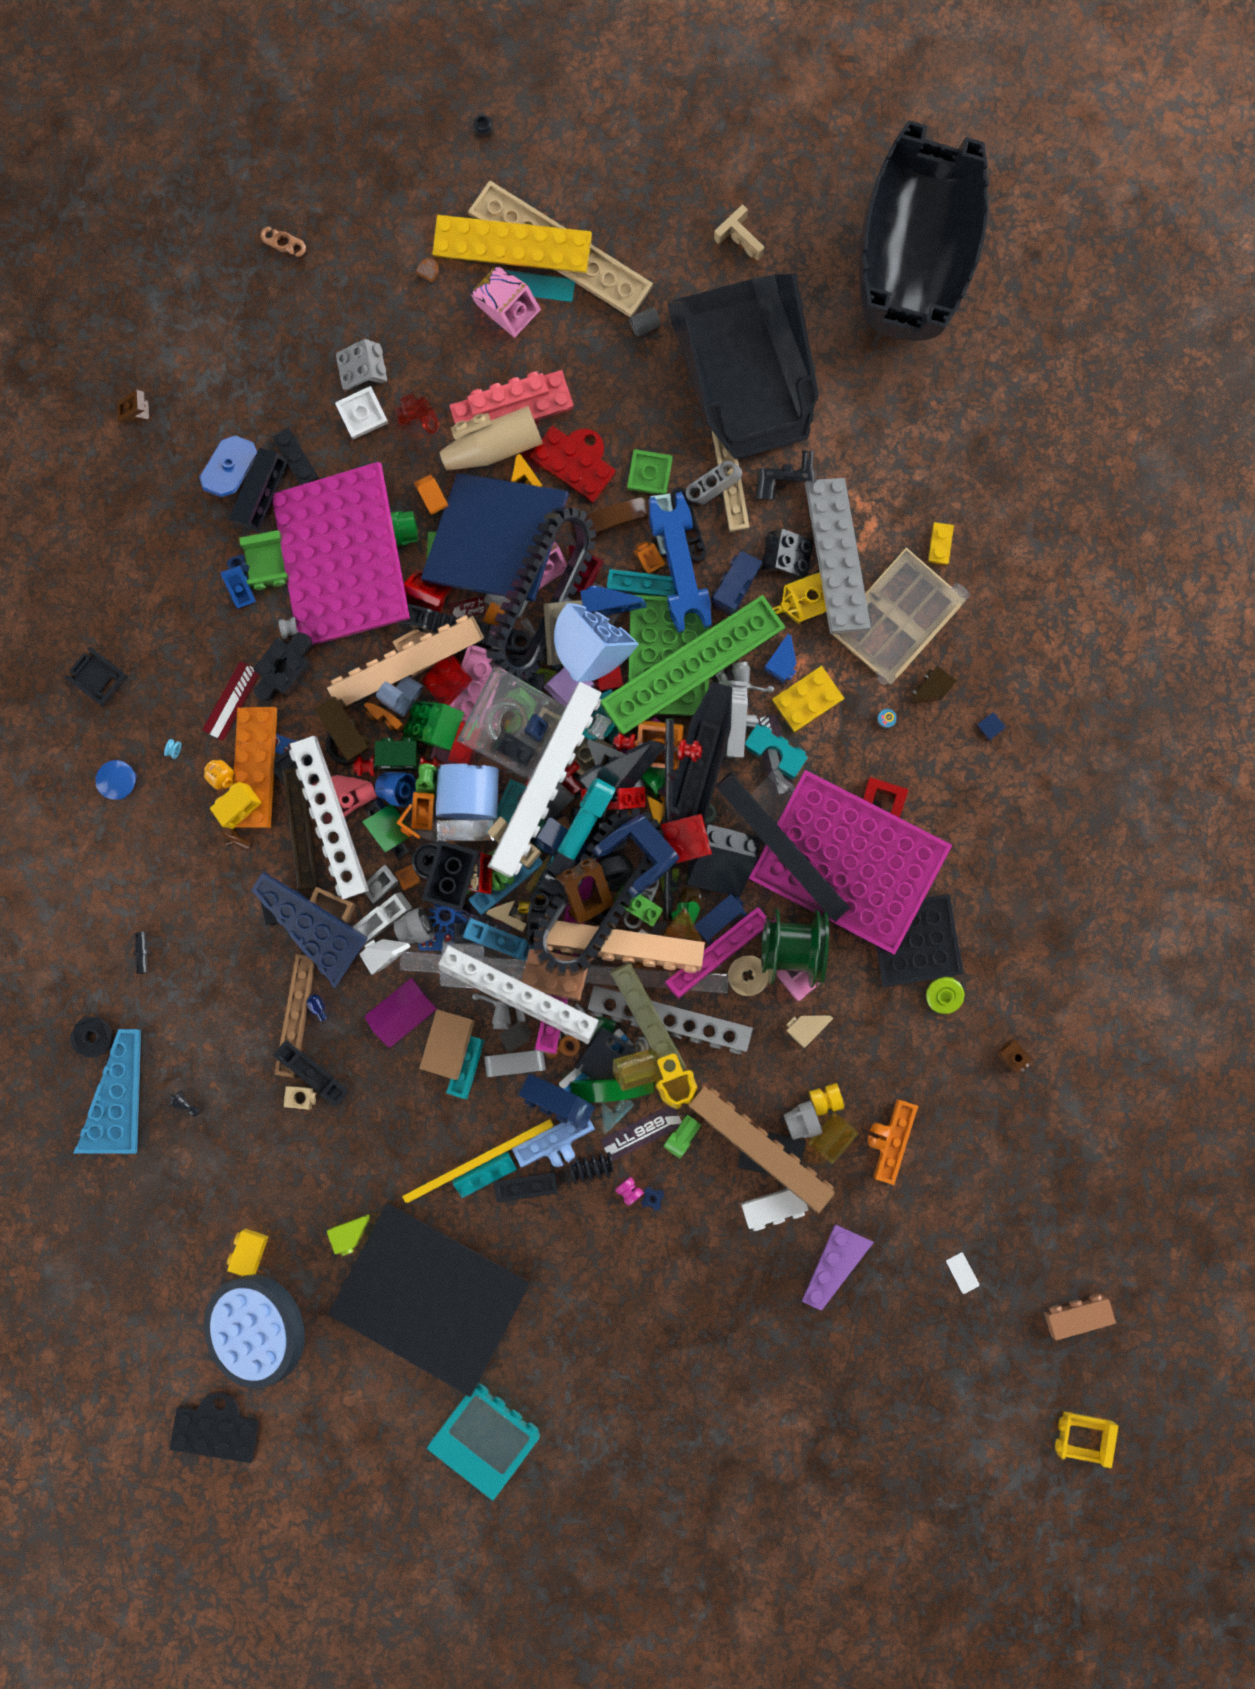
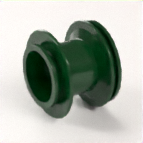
M778 907L774 908L771 921L769 917L765 918L761 948V971L766 973V970H768L770 985H773L775 981L776 970L807 972L808 983L811 988L814 987L816 982L818 986H823L829 946V920L827 912H823L820 916L819 911L816 909L810 925L780 922Z

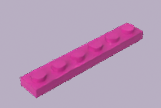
M757 907L704 950L700 971L688 973L684 969H680L665 981L666 986L679 999L762 932L767 916Z

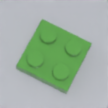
M634 449L627 490L656 495L667 494L673 456Z

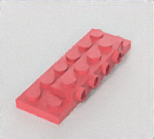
M562 370L547 375L531 372L527 375V378L522 380L516 377L508 381L509 384L501 386L500 383L493 384L489 387L490 390L483 392L481 389L474 390L470 393V396H467V400L449 405L455 424L460 421L466 422L471 420L474 416L481 413H488L490 419L493 420L526 406H529L534 421L574 409Z

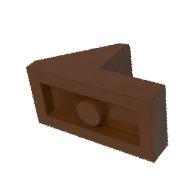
M136 390L117 402L118 421L149 419L148 401L144 399V391Z

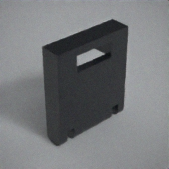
M89 647L87 650L94 654V656L91 658L86 653H83L70 669V672L76 678L73 679L71 676L66 675L65 679L100 706L105 707L129 676L93 648ZM112 678H115L114 684L103 695L101 693Z
M601 1026L574 1063V1068L579 1069L583 1064L580 1071L595 1081L616 1079L636 1049ZM608 1038L621 1045L620 1053L605 1044Z

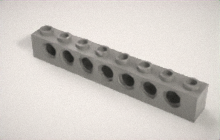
M598 986L593 987L588 1005V1010H592L591 1015L603 1017V1014L611 1016L610 1020L621 1023L623 1019L631 1021L630 1025L640 1028L634 1015L627 1016L624 1013V1007L628 1004L622 993ZM607 999H613L616 1002L614 1010L608 1011L605 1009L604 1003ZM651 1001L662 1022L666 1015L674 1016L675 1024L668 1027L664 1024L666 1030L671 1032L670 1036L682 1039V1035L689 1036L690 1041L702 1044V1040L710 1042V1047L721 1049L723 1045L730 1047L729 1052L740 1055L742 1051L747 1052L753 1028ZM686 1020H692L695 1023L693 1031L687 1032L684 1030L683 1024ZM711 1025L714 1027L715 1033L712 1037L704 1035L703 1029L705 1026ZM728 1030L734 1033V1040L729 1043L723 1039V1034Z

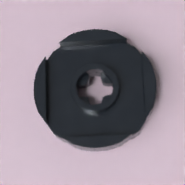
M85 1017L75 1024L70 1035V1042L72 1048L78 1054L88 1058L99 1057L112 1047L113 1031L103 1018ZM91 1031L93 1034H96L97 1038H95V1042L87 1040V1037L90 1036L89 1032Z

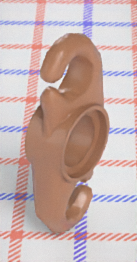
M265 227L260 233V237L265 244L278 249L280 252L294 254L293 247L296 245L301 246V250L295 253L296 257L302 256L306 251V246L302 240L289 235L285 231L278 232L273 229V237L271 238L265 237V234L271 231V227ZM283 237L287 238V245H278L279 239Z

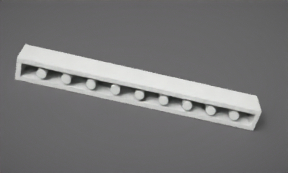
M582 682L576 685L488 865L489 868L509 878L513 874H518L522 866L519 863L522 855L526 857L531 848V845L528 843L531 837H536L540 829L537 825L540 819L544 820L549 811V808L546 806L549 800H554L558 792L555 788L558 782H563L567 774L564 769L567 764L571 765L576 755L573 751L576 746L579 747L584 739L582 732L584 728H589L593 720L591 714L593 710L597 711L601 704V699H599L601 692Z

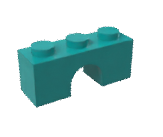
M757 724L746 740L744 749L758 758L768 749L776 750L781 756V762L776 770L794 780L808 758L805 756V751L799 747H791L788 745V740L782 736L776 737L771 733L772 730L770 728Z

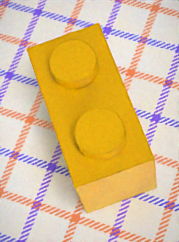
M238 782L233 784L225 795L217 798L215 804L210 807V810L222 827L234 829L262 802L248 784Z
M244 1229L241 1233L238 1232L234 1240V1245H236L234 1253L231 1252L227 1259V1264L229 1265L227 1271L240 1276L256 1275L269 1236L249 1229Z

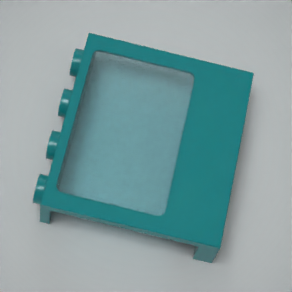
M479 1384L472 1397L466 1395L426 1449L493 1501L539 1440L540 1433H538L539 1429L534 1424L524 1422L521 1419L522 1416L514 1409L510 1411L505 1407L506 1403L497 1396L495 1398L488 1393L489 1390L484 1385Z

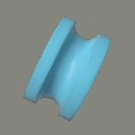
M169 739L164 755L167 757L171 755L173 759H176L181 750V742L177 741L175 743L173 739Z

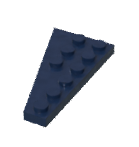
M263 871L251 889L252 892L274 914L280 925L285 927L291 938L307 957L312 959L318 966V970L329 979L330 984L335 988L368 937Z

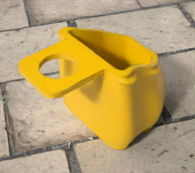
M670 1054L658 1059L657 1063L663 1078L658 1080L655 1086L663 1102L675 1109H679L683 1104H690L697 1093V1084L694 1080L693 1071H683L676 1054ZM666 1060H673L675 1062L676 1068L674 1071L667 1072L664 1069L663 1065Z

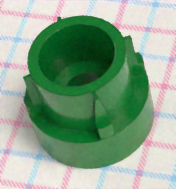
M402 511L391 512L396 546H404L410 542H416L418 531L414 513L412 511L404 513Z

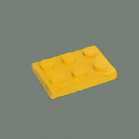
M820 666L774 697L772 702L795 733L845 698L824 668Z

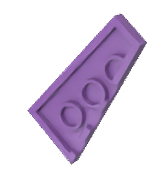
M835 1224L802 1302L822 1311L874 1242Z

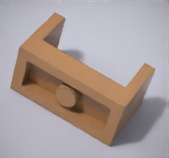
M318 887L315 888L310 899L311 902L346 923H349L357 906Z

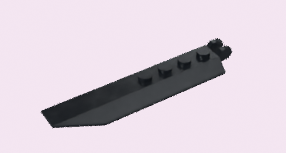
M712 682L691 719L686 736V744L692 745L694 741H698L699 746H702L701 758H697L696 762L687 756L679 761L676 772L678 776L673 782V805L680 811V814L673 817V821L702 814L703 821L705 822L731 732L733 687ZM665 814L663 817L662 824H665Z

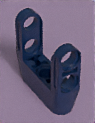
M642 814L624 823L593 849L598 858L606 856L631 837L651 860L654 866L635 880L633 886L628 890V893L633 898L640 895L661 878L679 860L675 850Z

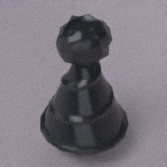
M182 1090L176 1096L171 1094L170 1098L173 1100L169 1105L170 1108L189 1110V1115L192 1117H196L199 1114V1108L196 1106L191 1107Z

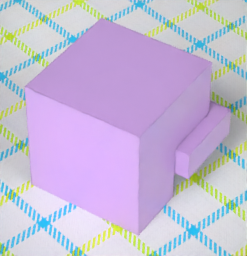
M564 667L543 688L561 706L566 708L579 682L573 680L568 670ZM592 681L582 682L595 689Z

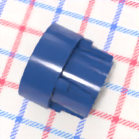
M398 771L384 772V774L378 777L374 791L380 799L386 800L390 805L408 807L409 804L413 803V793L416 792V779L409 773Z

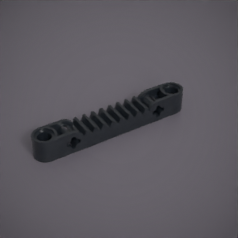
M407 604L410 619L397 622L396 624L403 628L436 634L441 626L456 624V619L460 618V616L455 617L454 615H447L438 611L434 612L428 608ZM476 620L484 638L475 643V645L492 648V646L486 645L487 637L494 638V634L489 632L493 624L488 625L485 622L480 623ZM512 628L506 642L505 652L517 655L526 654L531 644L530 635L525 631ZM523 639L526 641V645L519 647L516 645V641Z

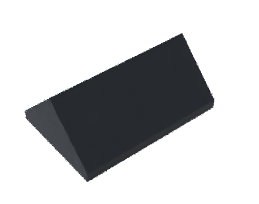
M439 840L421 900L462 911L479 851Z

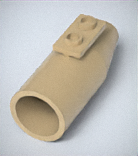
M526 406L493 420L490 419L488 413H481L474 416L471 420L456 423L451 427L455 441L439 453L448 471L488 466L539 446L543 442L530 408Z

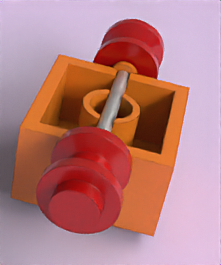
M653 721L640 723L638 727V740L637 734L625 737V735L619 732L618 736L614 737L613 747L617 751L622 752L623 749L630 750L649 740L665 745L666 723ZM674 724V770L678 768L679 761L683 760L685 756L691 757V760L696 762L697 758H701L702 746H699L698 741H694L692 745L686 744V740L683 739L684 725ZM661 753L650 767L665 768V758Z

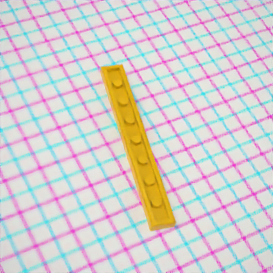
M552 1119L544 1121L402 1196L405 1203L430 1192L554 1126Z

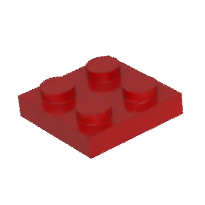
M452 654L440 660L421 681L439 703L450 706L473 679Z
M702 814L661 824L665 840L679 857L676 863L712 854Z

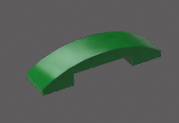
M652 1072L632 1074V1077L591 1081V1079L571 1081L572 1094L579 1096L588 1103L620 1101L654 1092Z

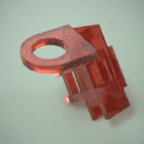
M410 393L399 398L401 406L396 408L395 411L400 425L404 423L409 425L411 420L418 418L428 434H434L438 430L439 420L433 408L429 407L430 403L425 396L416 399L415 395ZM431 419L434 420V427L432 430L429 429V421Z

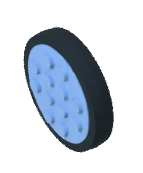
M262 1275L237 1277L221 1286L208 1303L204 1319L206 1344L219 1370L231 1381L246 1388L259 1389L280 1382L296 1368L304 1349V1324L296 1302L278 1282Z

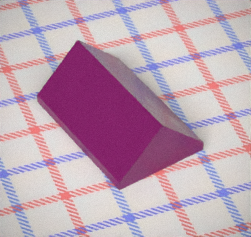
M410 978L364 1017L372 1031L391 1048L435 1012L437 1008L413 978Z

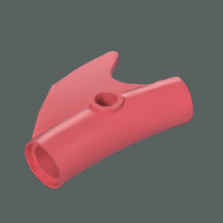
M340 775L331 777L344 817L362 805L379 798L374 791L375 785L372 781L368 782ZM349 798V802L345 804V800ZM330 813L324 815L323 819L326 824L332 821Z

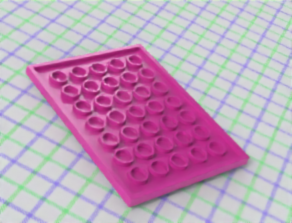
M375 462L274 494L273 505L277 527L282 537L280 544L285 572L289 578L287 583L293 617H296L298 632L305 633L312 638V646L410 619L381 463Z
M807 770L804 771L777 823L851 908L837 922H834L829 915L828 920L893 954L896 953L952 847L951 844ZM766 845L749 879L812 912L817 909L821 916L825 912Z

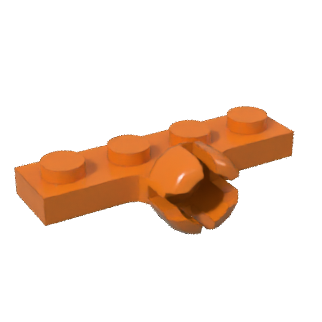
M897 1099L890 1123L887 1126L876 1123L871 1127L870 1132L879 1136L876 1138L868 1135V1145L880 1151L873 1176L874 1179L892 1185L895 1184L918 1109L917 1105Z

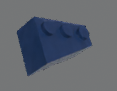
M743 551L738 556L734 555L730 563L731 569L728 573H724L720 581L722 583L721 586L714 591L711 597L713 601L712 607L728 616L734 614L759 572L762 561Z
M547 817L544 820L540 819L537 825L540 829L536 837H531L529 842L552 856L554 850H558L568 829L553 818ZM584 842L575 858L576 863L574 866L579 864L582 855L586 854V849L589 846L588 843Z

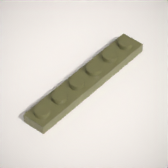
M626 963L611 970L614 981L656 1058L660 1059L670 1054H676L682 1070H685L686 1065L631 963ZM666 1060L663 1067L667 1072H672L675 1070L676 1064L673 1060Z

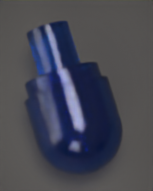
M317 994L310 995L306 1000L310 1013L313 1016L317 1015L320 1022L326 1020L327 1016L324 1012L326 1005L322 998Z

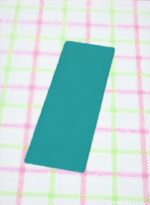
M505 270L527 284L534 297L568 302L573 300L575 282L571 279Z

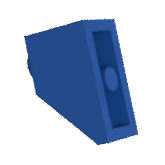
M787 634L764 668V671L783 684L787 679L790 681L797 672L794 669L797 663L791 635Z

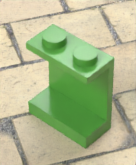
M279 530L239 538L240 546L244 549L246 564L250 567L248 571L249 580H247L250 588L263 590L269 585H285L289 578L285 572L280 544L282 537Z

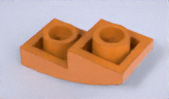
M368 702L364 704L368 709L365 713L372 721L377 719L381 723L386 718L387 720L384 722L392 731L394 729L398 732L403 730L404 725L391 713L377 705Z

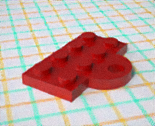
M552 425L542 438L543 444L534 449L529 459L594 504L616 474V470L602 460L604 455L602 438L595 431L585 428L578 429L567 436ZM593 437L596 442L594 445L589 446L585 444V439Z

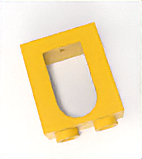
M1063 1412V1418L1060 1417L1058 1425L1059 1430H1061L1060 1437L1056 1439L1055 1443L1057 1454L1062 1459L1069 1457L1100 1463L1103 1467L1112 1468L1118 1425L1109 1420ZM1076 1425L1102 1430L1100 1451L1067 1444L1070 1426Z

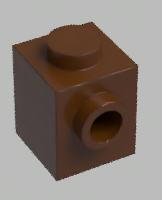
M1011 1040L996 1053L1012 1072H1023L1030 1066L1028 1062L1032 1060L1016 1040Z

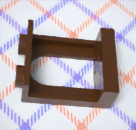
M593 858L585 859L580 864L571 869H566L562 874L556 876V879L563 884L571 906L568 910L569 915L579 925L613 906L614 902L602 867ZM592 876L599 893L582 902L578 892V883L582 878Z

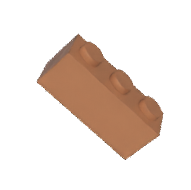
M1101 1294L1092 1295L1089 1297V1300L1083 1302L1081 1300L1071 1301L1065 1307H1061V1305L1049 1308L1050 1311L1044 1312L1050 1335L1055 1340L1116 1324L1110 1301L1107 1297L1101 1296Z

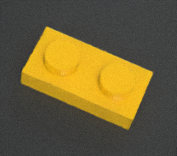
M934 522L928 563L946 566L949 564L954 525Z

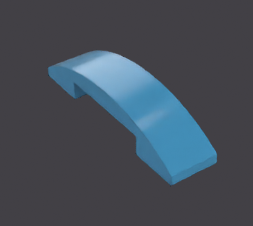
M538 857L529 868L522 864L518 874H513V884L509 886L508 883H505L506 889L501 891L492 889L491 894L477 892L468 900L480 915L484 914L544 864L543 861Z
M472 918L469 919L463 934V938L525 962L527 961L529 950H534L533 946L526 939Z

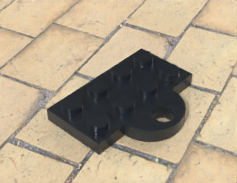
M222 1391L213 1392L201 1401L198 1409L183 1406L177 1407L169 1450L252 1463L260 1419L240 1416V1406L231 1394ZM221 1397L225 1400V1408H218L216 1406V1398Z

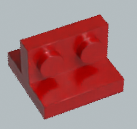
M416 570L404 583L407 604L442 613L446 597L450 594L453 587L423 582L421 580L423 572Z

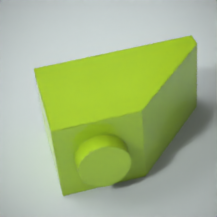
M369 1214L327 1230L334 1254L341 1253V1256L353 1252V1248L358 1245L370 1220Z

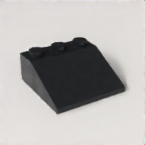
M704 824L712 854L690 860L685 885L741 897L758 858L761 838Z

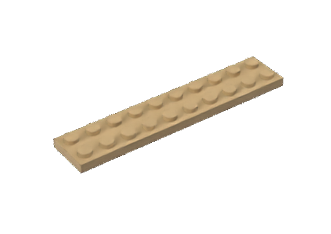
M490 180L468 211L469 216L474 219L565 228ZM592 244L590 246L587 273L556 270L629 317L634 315L653 287L652 282Z

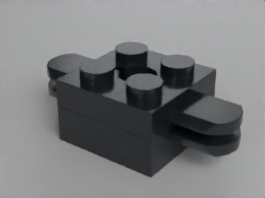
M298 632L289 643L280 638L275 639L253 668L262 677L254 688V694L258 699L269 701L278 690L285 695H292L314 666V663L305 657V654L313 644L312 638L309 635Z

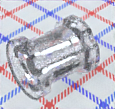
M596 714V720L587 733L595 739L603 741V735L608 725L612 724V721L603 715Z

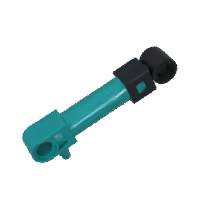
M598 778L592 781L579 805L581 808L558 850H554L546 865L547 869L540 875L537 882L538 888L554 896L559 894L563 884L556 879V876L562 874L566 869L574 867L577 854L597 818H601L615 792V787Z

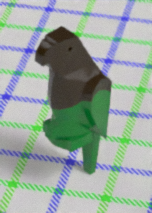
M688 872L680 876V879H683L685 889L678 898L677 910L671 913V920L688 926L684 936L685 940H688L702 905L700 888L685 885Z

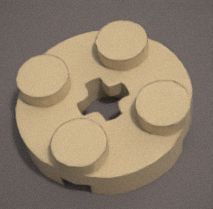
M742 956L730 965L728 982L736 993L742 996H753L763 991L768 983V970H766V973H762L761 959L755 956ZM750 970L754 978L746 982L744 980L745 976L742 974L744 971L748 972Z

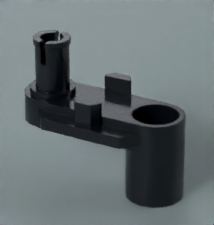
M802 450V465L799 470H793L792 464H783L782 469L757 468L755 499L775 500L776 480L816 482L817 472L813 469L815 451H809L808 459V450Z

